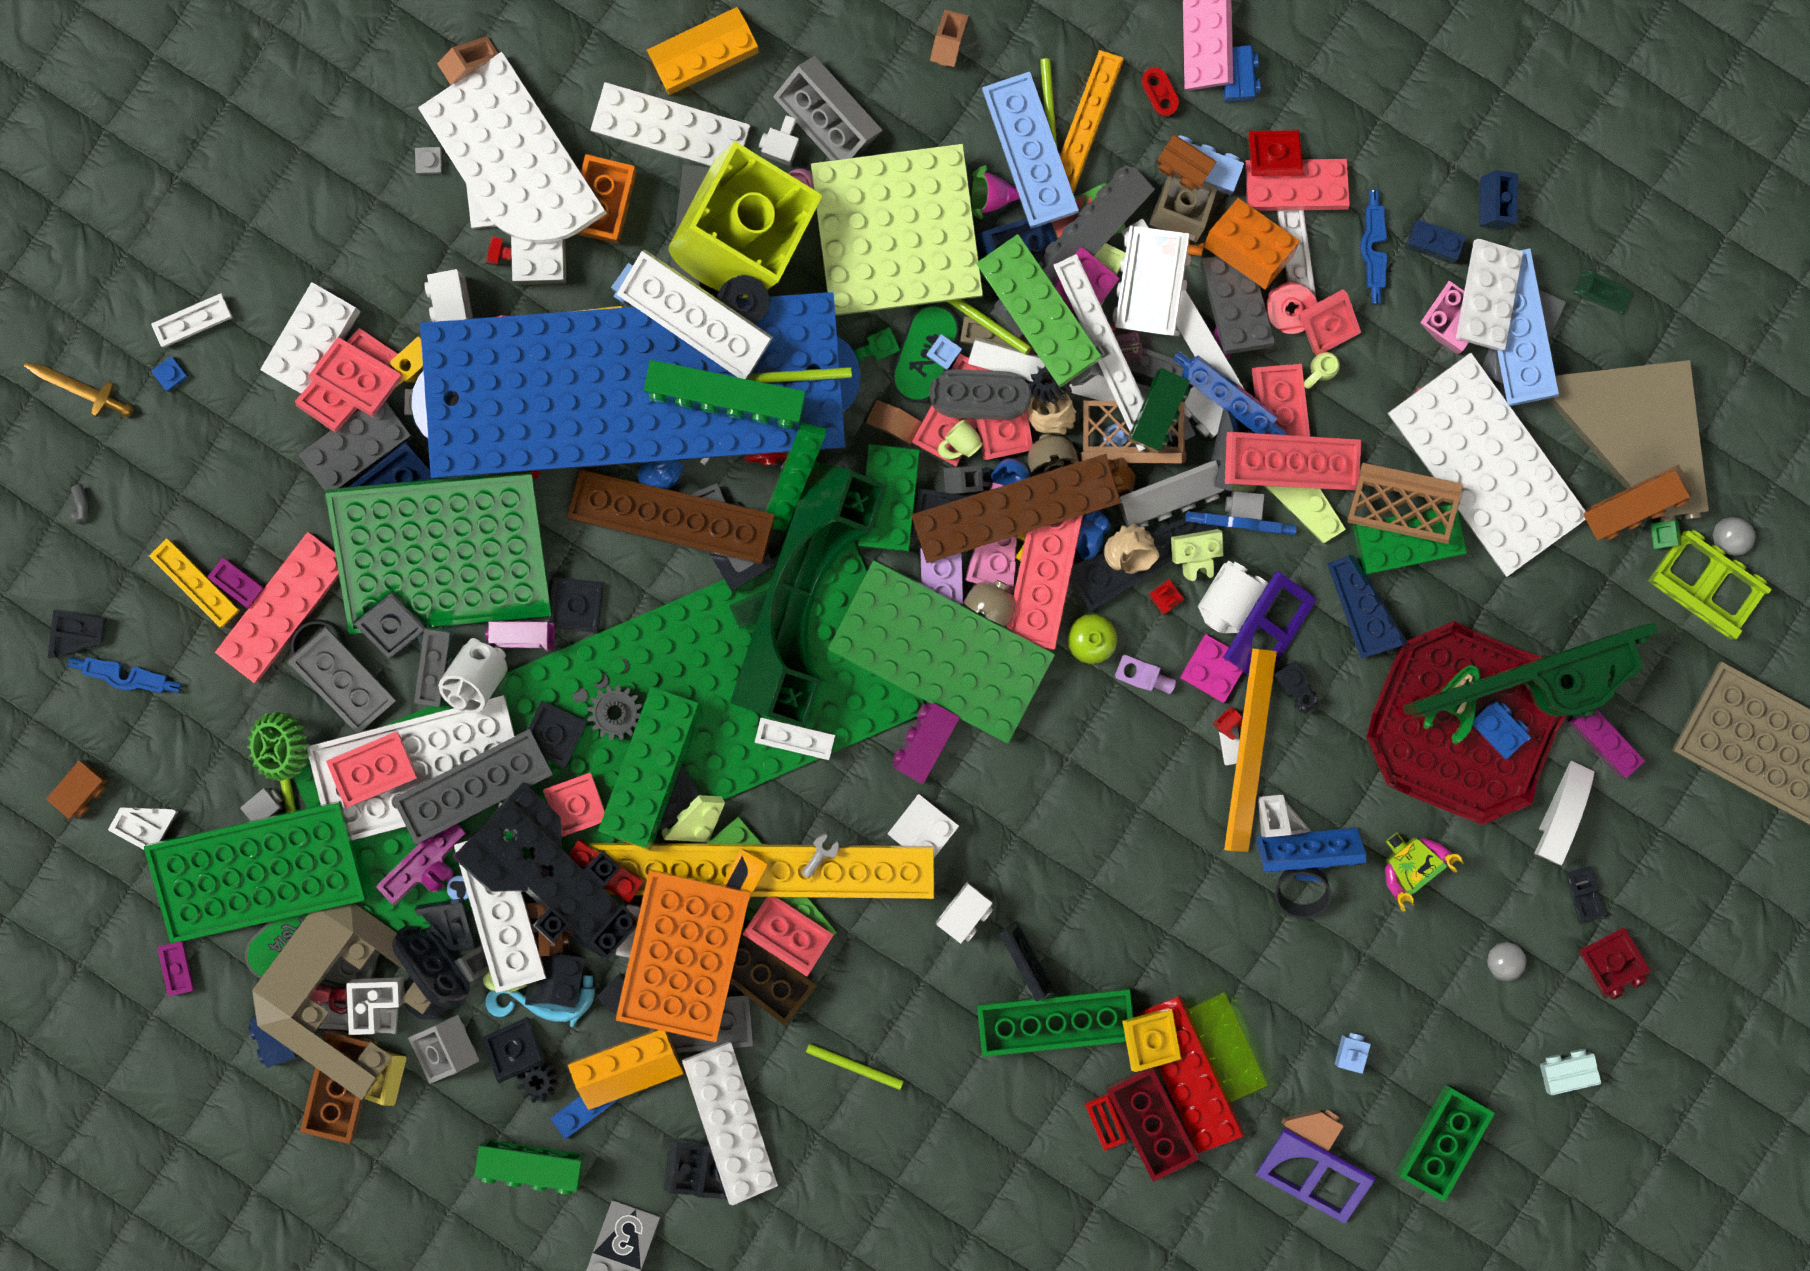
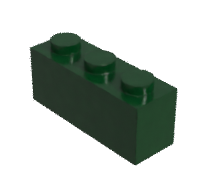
M1164 368L1158 369L1127 440L1154 453L1158 452L1160 448L1164 449L1170 438V435L1167 434L1170 425L1174 426L1180 415L1177 409L1181 401L1185 402L1190 393V388H1188L1190 380Z

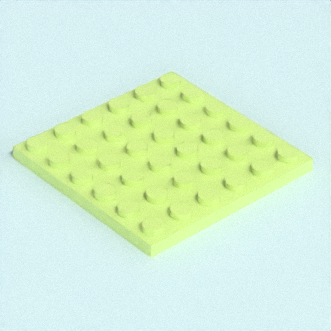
M963 144L811 164L814 190L823 195L817 206L827 291L834 292L835 316L983 296L980 271L976 264L978 256Z

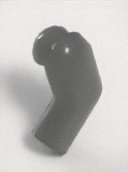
M79 484L71 487L77 510H73L70 516L75 524L84 523L89 518L88 499L83 485Z

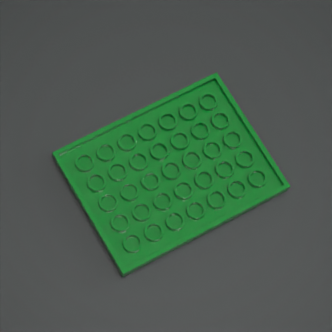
M532 471L326 490L325 494L349 634L362 633L354 625V621L392 590L427 627L551 616L550 595Z

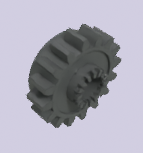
M610 685L607 686L606 693L598 690L599 698L591 697L590 699L595 704L594 707L587 708L588 711L593 712V716L589 717L588 721H595L596 723L592 728L593 731L600 728V737H604L608 733L610 740H614L617 734L620 740H623L624 733L626 732L632 736L634 734L632 728L633 726L636 727L637 719L641 715L638 713V709L643 707V704H636L635 702L639 696L634 695L631 697L630 688L622 692L621 685H617L615 691H613ZM614 705L619 706L622 710V715L618 720H613L609 715V710Z

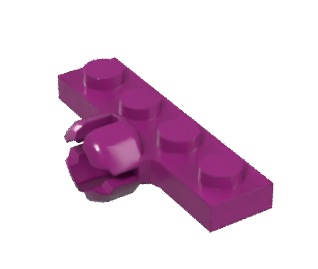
M456 824L420 842L376 888L392 905H396L418 883H422L432 892L442 889L444 884L436 876L442 881L446 880L449 882L451 880L453 871L445 863V857L454 848V845L460 843L468 833L459 824Z

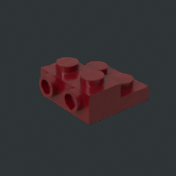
M1624 927L1579 950L1581 958L1592 974L1591 978L1604 999L1611 997L1612 1000L1617 999L1625 994V988L1631 985L1634 988H1638L1648 981L1646 977L1650 975V969Z

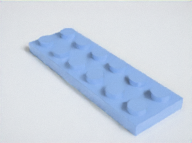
M1027 72L982 87L1030 229L1079 213L1031 73Z
M1531 249L1520 250L1523 252L1506 348L1503 351L1497 350L1508 406L1559 396Z

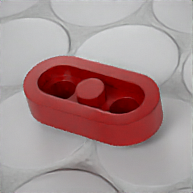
M1157 67L1149 68L1143 74L1142 87L1154 111L1162 117L1171 116L1178 108V97L1166 73ZM1156 78L1159 84L1152 86L1149 80ZM1164 100L1168 101L1170 107L1163 108L1161 102Z

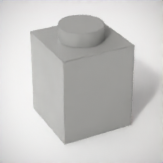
M1233 491L1231 497L1226 498L1225 512H1229L1231 517L1262 520L1264 494Z
M263 788L240 809L252 821L274 816L285 807L281 803L283 798L275 789Z

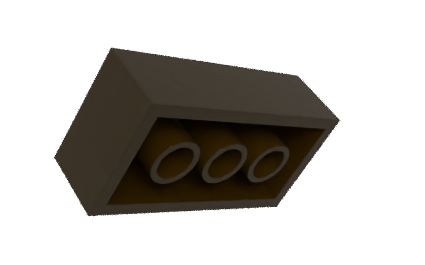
M743 924L730 983L786 1026L817 987L818 983L744 936L743 933L747 927Z

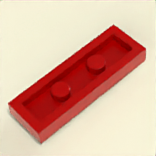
M579 839L570 852L569 857L583 868L600 851ZM614 861L621 869L604 887L630 903L644 879Z

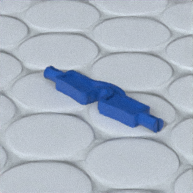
M1369 190V206L1365 208V233L1360 242L1361 257L1366 264V287L1371 289V304H1382L1381 289L1386 286L1387 254L1385 252L1373 251L1371 248L1372 243L1384 242L1387 238L1384 206H1379L1380 190Z
M1187 511L1185 516L1186 522L1242 528L1244 530L1292 536L1296 533V525L1190 511Z
M89 657L85 660L69 658L70 662L78 663V665L68 663L69 668L82 670L83 675L104 679L117 689L136 690L141 688L158 693H164L167 690L178 694L181 692V689L173 688L172 686L182 688V683L168 681L167 676L139 667H132L129 677L123 680L121 677L122 664L119 662L102 661Z

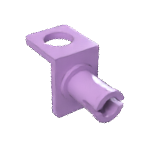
M1127 655L1122 656L1115 674L1116 679L1148 691L1156 688L1171 694L1176 684L1175 679L1159 674L1160 667L1144 663ZM1129 663H1133L1137 670L1136 674L1131 678L1126 677L1124 674V668Z

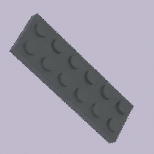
M528 729L392 800L416 845L503 801L522 782H525L530 787L553 775V772L531 729Z

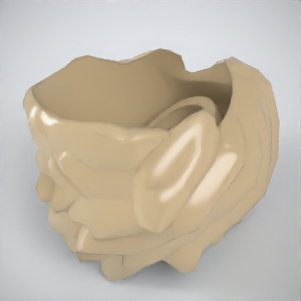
M1065 393L1066 400L1058 399L1057 405L1051 402L1048 405L1043 404L1031 394V403L1027 413L1028 419L1036 431L1065 435L1066 428L1072 429L1074 427L1073 422L1076 420V410L1073 408L1072 400L1067 393Z
M1135 523L1128 528L1121 526V530L1110 537L1105 545L1104 555L1107 563L1114 570H1124L1125 573L1129 574L1148 570L1159 558L1153 537H1151L1149 532L1145 531V527H1138Z

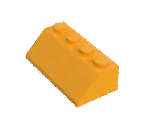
M735 7L647 49V52L669 96L758 54L759 49L738 7Z
M657 1029L571 1061L568 1064L576 1089L588 1110L684 1074L669 1032Z

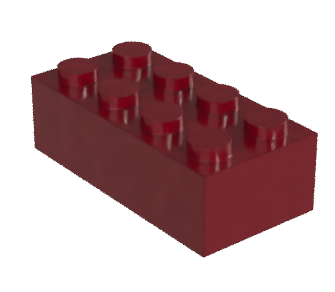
M1153 1067L1133 1072L1105 1086L1153 1182L1198 1160Z

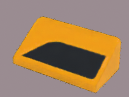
M741 848L722 885L750 891V899L768 865L766 860L761 855Z

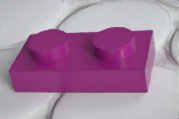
M222 557L207 577L247 608L252 605L264 589L263 586L224 557Z
M180 941L158 946L157 950L168 997L194 991L195 987L185 942Z

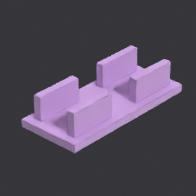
M921 549L922 584L963 605L961 553L926 563Z

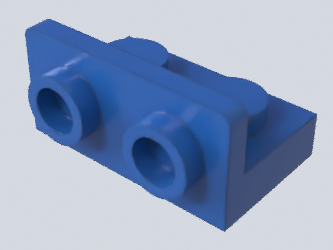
M1491 701L1474 717L1472 726L1504 759H1507L1524 742H1528L1531 739L1527 734L1529 729L1520 720L1515 722L1510 716L1511 710L1503 702L1498 704L1496 701Z

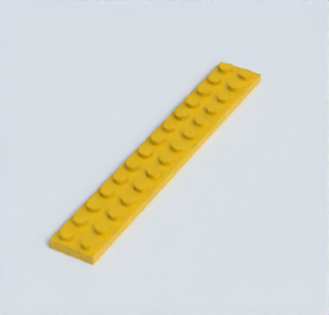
M588 843L600 852L603 850L611 859L644 879L635 895H644L649 869L722 885L742 848L763 856L768 864L751 897L934 899V846L839 845V851L834 858L825 857L812 876L808 878L802 874V871L816 853L815 845L653 843L651 851L628 843ZM824 845V847H826V848H831V847L833 846V845ZM602 887L609 895H616L609 889Z

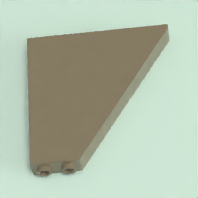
M1690 360L1555 376L1559 396L1548 398L1547 400L1626 489L1679 464L1693 492L1688 498L1689 501L1677 508L1672 505L1665 509L1666 512L1656 518H1660L1661 522L1676 520V516L1685 515L1686 519L1701 518V513L1709 511Z

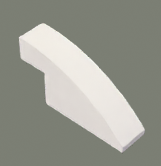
M1570 761L1540 825L1539 830L1543 831L1544 834L1534 854L1557 865L1563 864L1582 818L1590 793L1594 771Z

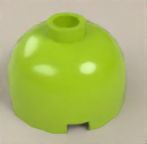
M1088 614L1076 619L1070 626L1067 635V644L1072 655L1080 662L1087 664H1098L1109 659L1114 653L1118 642L1117 631L1112 622L1104 616L1097 614Z

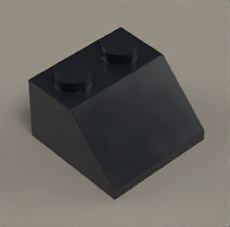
M564 954L541 956L547 978L529 983L525 1005L575 1014L585 958Z

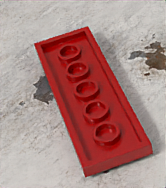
M1178 995L1136 1012L1134 1017L1167 1008L1172 1009L1181 1059L1159 1065L1158 1069L1197 1153H1202L1243 1137L1245 1135L1244 1130L1182 996Z

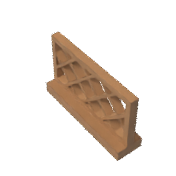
M1083 401V452H1081V461L1107 454L1108 459L1112 460L1123 457L1126 463L1186 462L1185 402L1181 401L1179 405L1180 415L1176 424L1178 423V430L1173 425H1170L1168 430L1169 432L1172 429L1178 436V447L1166 445L1164 449L1160 448L1158 452L1154 453L1148 449L1139 451L1137 447H1129L1132 444L1130 441L1125 446H1118L1112 440L1121 429L1128 436L1130 433L1125 427L1126 422L1121 423L1112 414L1118 408L1116 401ZM1090 406H1100L1106 413L1098 423L1090 417ZM1105 406L1113 407L1110 410H1108ZM1108 417L1119 426L1110 436L1100 427ZM1097 429L1106 440L1100 446H1090V435ZM1108 442H1110L1113 446H1105V445H1106Z
M1362 463L1360 478L1348 516V523L1449 544L1458 506L1462 498L1463 483ZM1363 485L1375 487L1378 493L1366 498L1362 492ZM1396 491L1403 498L1391 503L1386 494ZM1420 496L1424 497L1428 503L1417 509L1411 500ZM1382 497L1387 506L1376 512L1371 502ZM1443 501L1453 503L1452 509L1444 514L1436 506ZM1407 502L1412 512L1401 517L1395 508ZM1365 505L1372 513L1365 518L1355 516L1356 510ZM1432 508L1438 517L1426 522L1420 513ZM1392 511L1397 520L1391 523L1383 522L1380 516ZM1416 516L1422 525L1415 529L1408 527L1405 521ZM1441 521L1446 527L1445 535L1434 533L1430 527Z

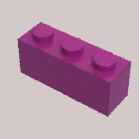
M928 702L921 706L917 713L919 718L914 727L911 726L905 735L906 743L902 749L899 748L896 751L892 760L894 762L892 766L894 769L921 784H924L960 718L933 702Z
M1597 709L1595 714L1571 718L1568 721L1571 727L1619 778H1627L1645 762Z

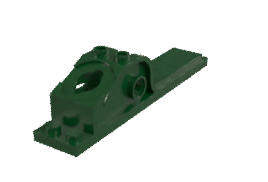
M1655 622L1639 625L1402 706L1406 715L1412 714L1413 718L1424 717L1519 684H1524L1530 691L1536 707L1546 715L1554 717L1573 715L1574 718L1589 716L1597 713L1595 708L1606 704L1615 695L1614 691L1629 677L1633 678L1644 667L1636 644L1651 640L1650 635L1657 633L1658 629Z

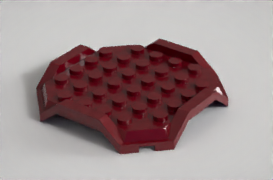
M1456 621L1407 640L1408 643L1400 647L1390 666L1371 713L1365 735L1386 786L1481 825L1533 804L1538 778L1556 733L1566 716L1554 717L1541 712L1534 704L1531 693L1524 684L1476 699L1475 716L1491 701H1496L1498 704L1503 702L1511 710L1510 716L1515 722L1520 720L1529 729L1527 734L1531 739L1528 742H1524L1507 759H1504L1473 726L1462 741L1456 745L1452 743V735L1456 733L1460 722L1455 715L1446 710L1437 712L1433 719V726L1425 729L1423 728L1425 716L1413 718L1412 714L1406 715L1402 705L1440 693L1462 669L1469 665L1477 667L1479 679L1544 657L1512 647L1478 633Z

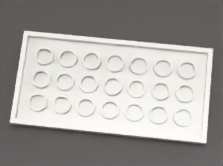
M1472 353L1467 354L1387 413L1434 478L1463 483L1462 498L1458 506V512L1506 577L1586 520L1583 515L1585 512L1584 508L1514 411L1508 406L1506 400Z
M503 695L489 699L483 710L478 713H466L453 708L315 744L308 747L307 752L310 754L309 760L321 805L341 800L351 840H356L405 827L406 825L392 800L393 798L515 737V732L506 697ZM398 731L418 778L349 808H345L326 761Z

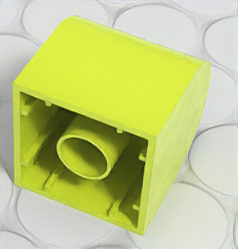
M734 141L714 159L669 245V253L684 271L715 290L720 291L725 282L740 275H749L757 278L768 290L779 282L823 195Z

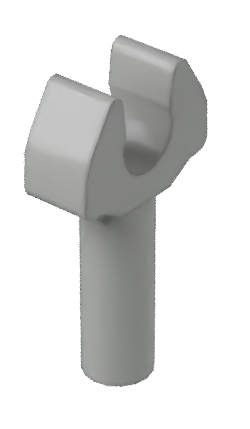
M828 832L819 835L813 843L816 846V853L803 869L802 874L810 878L825 857L834 858L839 851V840H836L831 848H826L823 842L826 840Z

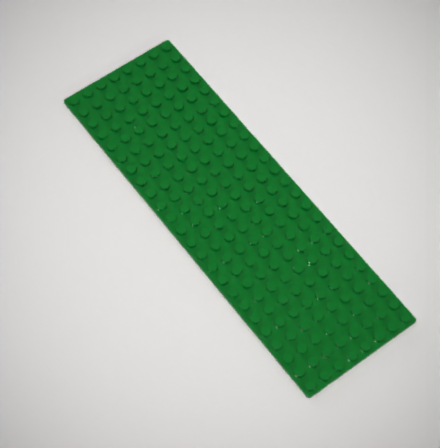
M854 542L835 558L824 574L814 596L808 622L809 655L815 672L821 681L805 728L835 735L831 753L917 717L919 709L924 704L923 700L918 696L828 650L867 574ZM780 555L772 558L775 565H777ZM776 566L733 592L726 581L721 580L506 673L490 699L505 695L515 736L528 729L541 700L588 722L567 768L547 760L553 775L530 786V788L547 804L543 789L592 772L604 809L606 810L632 736L627 732L624 733L623 740H620L618 734L615 735L614 740L609 739L608 733L604 737H600L601 729L593 731L592 728L596 723L595 721H588V718L593 716V712L588 711L587 708L594 707L595 705L590 700L591 697L598 699L597 691L601 690L606 693V688L609 685L613 691L616 690L617 685H621L622 692L630 688V696L638 695L639 698L635 702L636 704H643V706L650 687L697 702L703 707L682 763L700 795L721 796L724 800L819 759L818 757L755 743L760 718L785 724L789 723L730 703ZM619 658H624L628 661L629 667L628 670L624 673L622 672L625 670L626 664L622 659ZM603 673L608 677V684L604 688H597L594 684L602 680ZM579 688L585 689L588 693V698L585 702L577 703L573 699V693H576ZM443 700L440 707H426L384 726L446 711L454 707ZM614 705L610 708L609 715L613 720H618L622 715V710L619 706ZM643 707L638 709V713L641 714ZM308 758L306 759L307 765L302 768V772L294 777L306 808L321 805ZM500 802L458 823L468 833L460 843L469 840L497 810ZM600 824L561 837L562 850L568 856L579 839L586 843L625 842L598 832ZM406 826L352 840L367 895L366 900L355 902V904L396 933L406 926L421 927L420 930L430 927V924L422 915L418 916L415 913L417 905L453 900L447 892L448 882L446 880L442 881L438 876L436 877L444 884L442 889L432 892L422 883H418L396 905H392L376 888L418 845H415ZM505 832L507 841H513V834ZM455 847L445 857V863L453 871L452 878L462 875L459 863L453 858L456 853ZM522 849L524 852L522 857L524 859L532 857L529 849ZM468 898L465 900L467 910H470L472 907Z

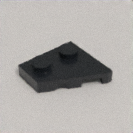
M59 609L53 610L48 658L52 659L102 643L106 617Z
M464 898L416 906L415 913L418 916L422 915L430 924L429 928L442 939V943L450 951L475 947L477 942Z

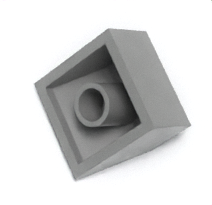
M458 1015L408 1038L429 1084L479 1062L476 1049L471 1044L465 1026Z

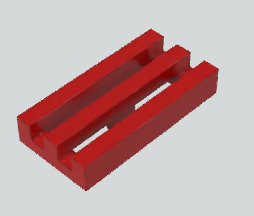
M1108 1093L1084 1103L1104 1151L1127 1142ZM1104 1101H1106L1120 1139L1116 1140L1101 1105ZM1096 1105L1111 1140L1108 1144L1104 1139L1092 1106Z

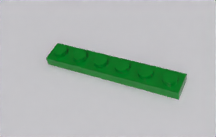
M800 423L765 512L775 514L776 516L773 529L787 530L825 438L826 428Z

